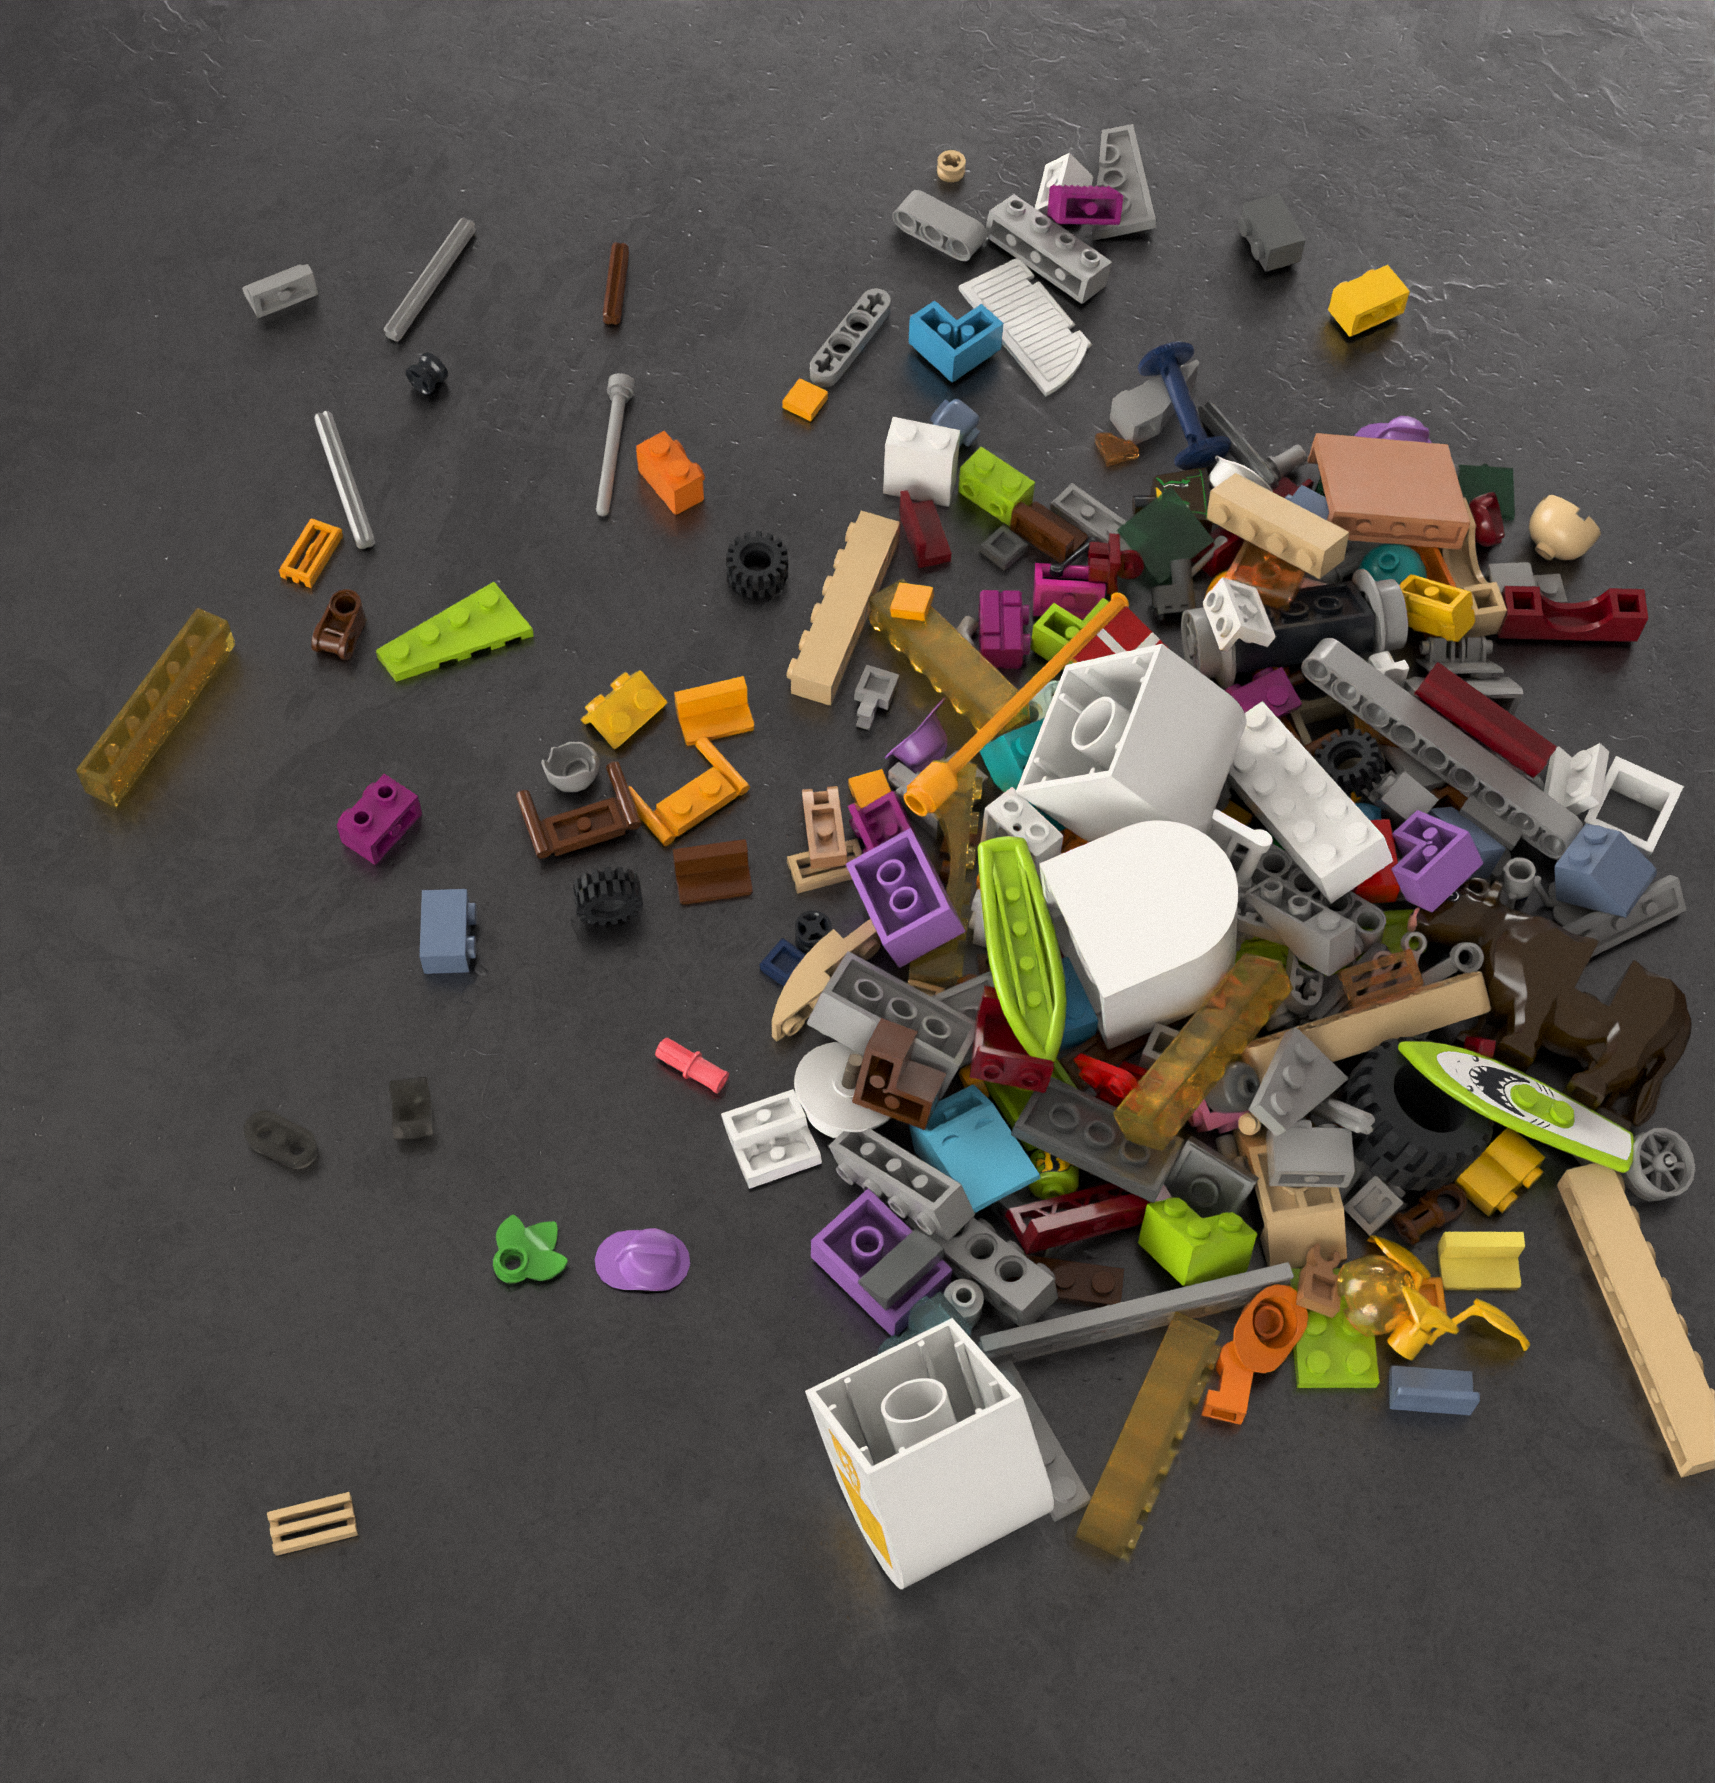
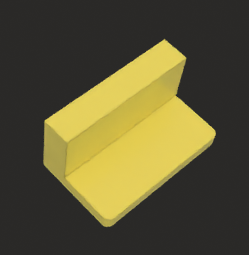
M1444 1232L1437 1244L1440 1277H1442L1443 1289L1519 1290L1521 1278L1518 1257L1525 1248L1524 1232Z

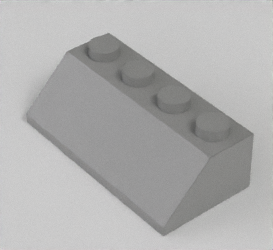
M848 951L822 991L806 1024L863 1056L865 1048L881 1018L918 1031L910 1060L947 1073L940 1096L942 1099L974 1040L976 1021Z

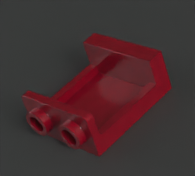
M984 986L976 1015L969 1077L1046 1093L1054 1069V1062L1028 1055L1014 1035L1003 1013L995 988Z

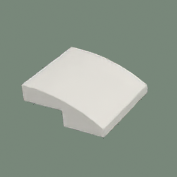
M793 1089L721 1114L729 1140L749 1189L822 1164L821 1153L808 1128L806 1115Z

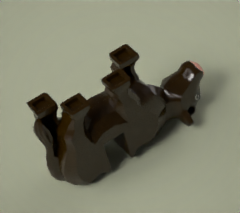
M1474 876L1457 888L1433 912L1417 907L1410 914L1407 925L1408 932L1422 933L1427 942H1438L1451 948L1461 942L1474 943L1481 948L1484 955L1483 964L1478 969V972L1483 974L1491 1010L1478 1015L1474 1028L1460 1031L1452 1046L1464 1049L1466 1036L1495 1040L1493 1056L1526 1073L1542 1045L1553 1053L1568 1058H1576L1584 1068L1583 1072L1572 1076L1564 1087L1563 1094L1628 1131L1632 1124L1640 1127L1652 1117L1656 1110L1662 1081L1684 1054L1691 1036L1692 1021L1687 1009L1686 996L1671 979L1649 972L1640 963L1633 960L1609 993L1604 1004L1596 996L1575 989L1599 941L1594 938L1573 934L1549 919L1540 916L1533 917L1503 905L1500 901V896L1504 884L1498 880H1495L1490 887L1485 879ZM1416 936L1411 937L1413 940L1419 942ZM1608 1094L1606 1102L1601 1104L1602 1101L1605 1099V1096Z

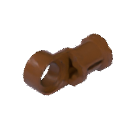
M1452 1183L1443 1185L1440 1189L1431 1190L1419 1198V1204L1404 1214L1400 1212L1392 1217V1221L1399 1235L1407 1243L1414 1245L1419 1242V1236L1432 1227L1439 1228L1445 1223L1458 1220L1465 1210L1467 1196L1458 1185ZM1443 1194L1452 1195L1456 1198L1459 1207L1455 1211L1447 1212L1439 1207L1437 1198Z

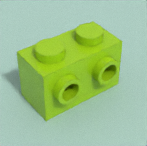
M980 447L960 467L958 492L1009 527L1012 509L1020 501L1028 506L1033 503L1035 482L983 447Z

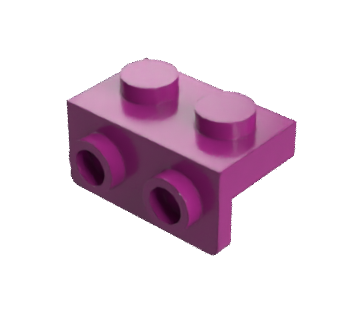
M1272 667L1266 668L1253 676V682L1243 687L1238 683L1225 689L1239 703L1244 713L1262 701L1278 719L1302 707V703L1282 667L1274 671Z
M893 790L863 808H860L856 803L848 806L853 817L849 820V824L855 835L859 839L862 838L866 846L862 850L863 854L909 828L915 833L899 796Z

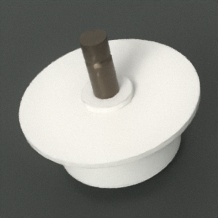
M840 1042L827 1043L808 1052L798 1064L794 1077L796 1096L804 1108L808 1120L817 1130L833 1138H837L843 1131L862 1132L869 1128L875 1129L891 1118L852 1103L863 1055L854 1052L851 1048Z

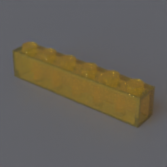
M903 578L869 597L871 610L869 620L873 628L877 632L882 631L889 638L893 648L899 653L903 652L909 658L913 668L918 673L923 672L930 679L934 689L940 694L944 693L951 700L954 709L961 715L965 714L972 721L977 732L1019 692L932 606H930L925 621L891 617L890 607L899 583L909 584ZM1029 703L991 741L1003 734L1030 724Z
M197 607L75 770L87 794L117 807L236 645L227 620Z
M1245 953L1113 1112L1127 1141L1160 1151L1165 1149L1217 1082L1223 1077L1225 1067L1236 1061L1294 989L1281 961Z
M1175 1311L1075 1537L1119 1558L1122 1557L1126 1546L1134 1550L1144 1526L1137 1524L1142 1509L1149 1513L1151 1512L1160 1491L1153 1487L1158 1473L1164 1476L1167 1475L1176 1454L1169 1451L1174 1437L1180 1440L1183 1439L1191 1417L1184 1415L1189 1402L1198 1404L1207 1384L1200 1377L1205 1367L1213 1370L1222 1350V1347L1215 1344L1220 1331Z

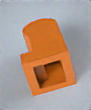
M1231 1341L1223 1346L1216 1363V1370L1220 1377L1217 1391L1208 1390L1204 1399L1201 1416L1241 1425L1247 1412L1253 1371L1242 1364L1236 1355L1234 1343Z

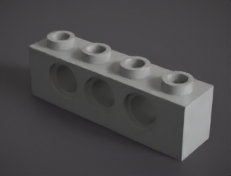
M910 1217L905 1221L912 1231L917 1229L939 1243L945 1249L942 1260L953 1269L952 1274L958 1279H968L975 1282L981 1288L984 1299L1018 1326L1033 1324L1058 1299L1055 1284L1056 1278L1052 1271L1042 1263L1036 1265L1029 1260L1022 1248L1011 1240L1006 1242L1000 1238L992 1225L982 1218L977 1220L972 1217L958 1231L962 1234L952 1237L949 1241L935 1233L932 1235L926 1234L916 1224L915 1220ZM984 1254L991 1255L986 1259H977ZM1011 1277H1020V1279L1015 1282L1006 1281L1008 1278Z

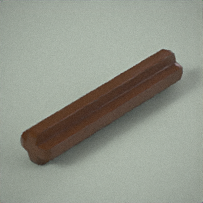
M615 242L611 246L603 307V321L607 325H617L621 321L629 259V246L624 242L621 244Z

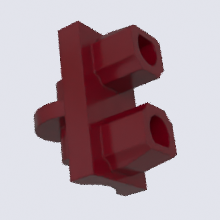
M1109 533L1108 543L1089 542L1088 582L1106 583L1107 594L1118 592L1117 575L1127 580L1138 577L1144 569L1143 557L1134 550L1120 552L1119 534Z

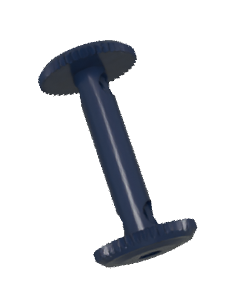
M1175 341L1161 345L1148 352L1141 359L1138 371L1145 377H1155L1161 374L1189 446L1175 456V466L1182 470L1203 468L1217 462L1215 459L1216 455L1221 458L1224 457L1231 447V442L1228 437L1224 436L1207 438L1180 369L1181 365L1187 363L1194 355V348L1189 343Z

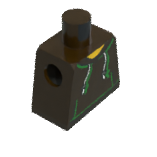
M1197 468L1155 476L1152 481L1150 495L1133 496V516H1152L1154 533L1159 536L1202 540L1211 533L1213 522L1206 519L1210 497L1207 468Z

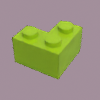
M1102 598L1083 621L1053 603L1033 625L1030 649L1050 661L1109 601Z
M1177 1197L1167 1198L1155 1203H1147L1138 1244L1181 1285L1186 1287L1247 1272L1257 1233L1234 1212H1225L1220 1215L1201 1218L1185 1201Z

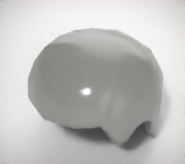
M567 742L558 748L552 747L548 760L541 761L550 784L562 792L585 790L594 781L600 768L597 753L592 747L583 742Z

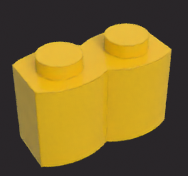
M1506 1128L1456 1179L1454 1184L1458 1185L1465 1192L1467 1198L1488 1217L1497 1209L1503 1214L1517 1200L1518 1196L1514 1192L1522 1185L1530 1188L1543 1174L1544 1171L1539 1167L1544 1161L1545 1156L1518 1132Z

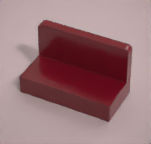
M908 490L901 491L899 515L918 569L951 562L952 553L933 499L912 503Z

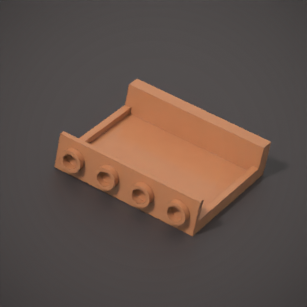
M1322 433L1315 434L1308 463L1318 464L1329 509L1327 521L1348 531V540L1461 549L1471 522L1448 444Z

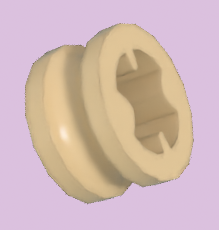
M955 150L941 153L938 157L937 166L939 178L946 182L961 180L965 175L966 159L964 155Z

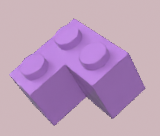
M1419 810L1413 813L1392 833L1403 859L1391 870L1406 901L1430 912L1438 908L1484 864L1469 831Z

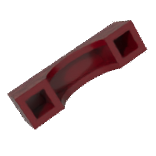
M1504 586L1501 595L1507 612L1499 629L1498 638L1637 642L1648 620L1645 590L1609 588L1600 596L1588 601L1560 603L1546 598L1538 586Z

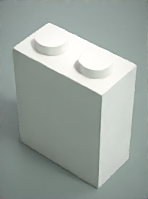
M893 417L885 442L883 494L900 497L901 491L908 490L912 500L927 501L933 499L934 504L949 507L957 477L960 430Z

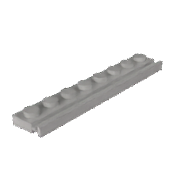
M1289 1262L980 1336L978 1347L995 1366L1008 1359H1011L1014 1363L1244 1307L1248 1301L1267 1286L1275 1284L1290 1286V1279H1293L1294 1276Z

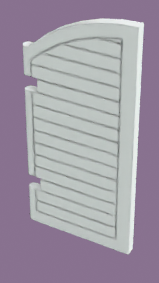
M1016 258L959 285V291L973 308L983 304L1004 323L1002 344L1046 397L1058 390L1073 377L1079 369L1087 349L1092 344L1081 330L1072 334L1069 329L1073 328L1075 323L1041 282L1031 285L1029 281L1035 275L1026 264Z

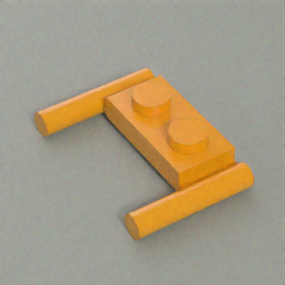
M705 736L700 738L695 746L713 767L656 804L655 811H652L631 786H628L640 819L664 846L670 845L677 836L679 837L734 800L738 795L742 796L750 789V785Z

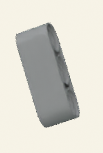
M913 190L892 215L895 224L901 230L960 261H968L988 237L987 230L981 222L920 190Z

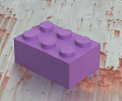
M911 828L846 863L884 948L899 968L966 932L927 851Z
M867 1189L811 1240V1258L882 1328L895 1338L945 1291L946 1287L951 1283L953 1269L941 1260L885 1311L858 1284V1280L904 1240L912 1230L872 1191Z

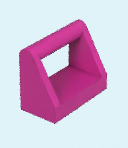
M1035 563L1033 616H1042L1055 603L1077 618L1084 619L1102 598L1105 599V583L1042 579V577L1088 580L1089 566L1068 565L1063 570L1061 577H1053L1050 575V566L1052 564Z

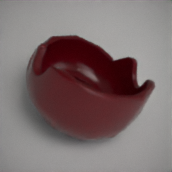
M1490 492L1471 500L1468 505L1476 524L1475 542L1484 547L1502 543L1505 532L1496 493Z

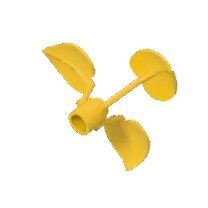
M1371 1235L1367 1239V1242L1376 1243L1391 1260L1408 1270L1414 1280L1412 1288L1406 1285L1402 1288L1407 1302L1403 1312L1398 1317L1400 1324L1387 1339L1388 1344L1400 1355L1413 1361L1426 1343L1432 1346L1435 1340L1446 1332L1457 1334L1459 1328L1456 1325L1472 1315L1485 1318L1496 1328L1517 1338L1524 1351L1529 1348L1530 1342L1510 1317L1495 1306L1478 1298L1473 1301L1475 1305L1450 1319L1443 1311L1432 1306L1423 1295L1418 1293L1423 1277L1429 1279L1431 1274L1412 1252L1397 1243L1376 1235ZM1432 1328H1438L1435 1331L1430 1332Z

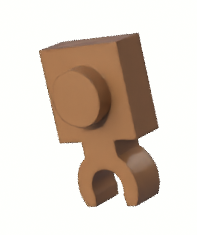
M1316 1243L1306 1255L1307 1264L1299 1274L1296 1305L1333 1318L1340 1311L1343 1277L1333 1274V1270L1340 1263V1253L1334 1251L1326 1261L1320 1256V1245Z

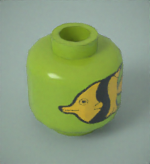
M1037 1149L1031 1154L1029 1159L1040 1174L1039 1180L1029 1184V1190L1036 1197L1045 1200L1077 1191L1079 1186V1167L1041 1149Z

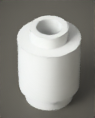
M958 1279L951 1282L946 1287L943 1296L942 1316L944 1320L947 1321L953 1318L963 1330L975 1326L980 1320L984 1301L981 1288L975 1282L968 1279Z

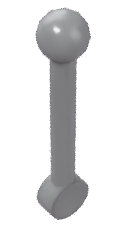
M1225 536L1217 537L1214 541L1215 546L1191 568L1192 577L1213 557L1214 551L1228 541Z

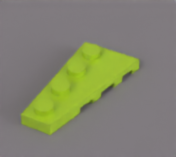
M492 582L375 651L379 661L397 682L439 668L442 662L451 659L461 661L470 658L472 652L487 647L494 650L505 646L506 641L518 637L524 640L534 635L533 628L497 584Z

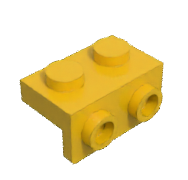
M641 670L630 676L627 672L621 674L610 684L613 691L605 698L602 694H599L585 706L588 713L580 719L585 725L591 722L613 749L623 744L668 703Z

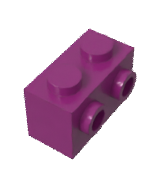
M383 774L376 783L373 782L366 787L362 798L352 808L346 809L341 814L336 824L341 842L376 865L422 815L419 798L416 794L386 774Z

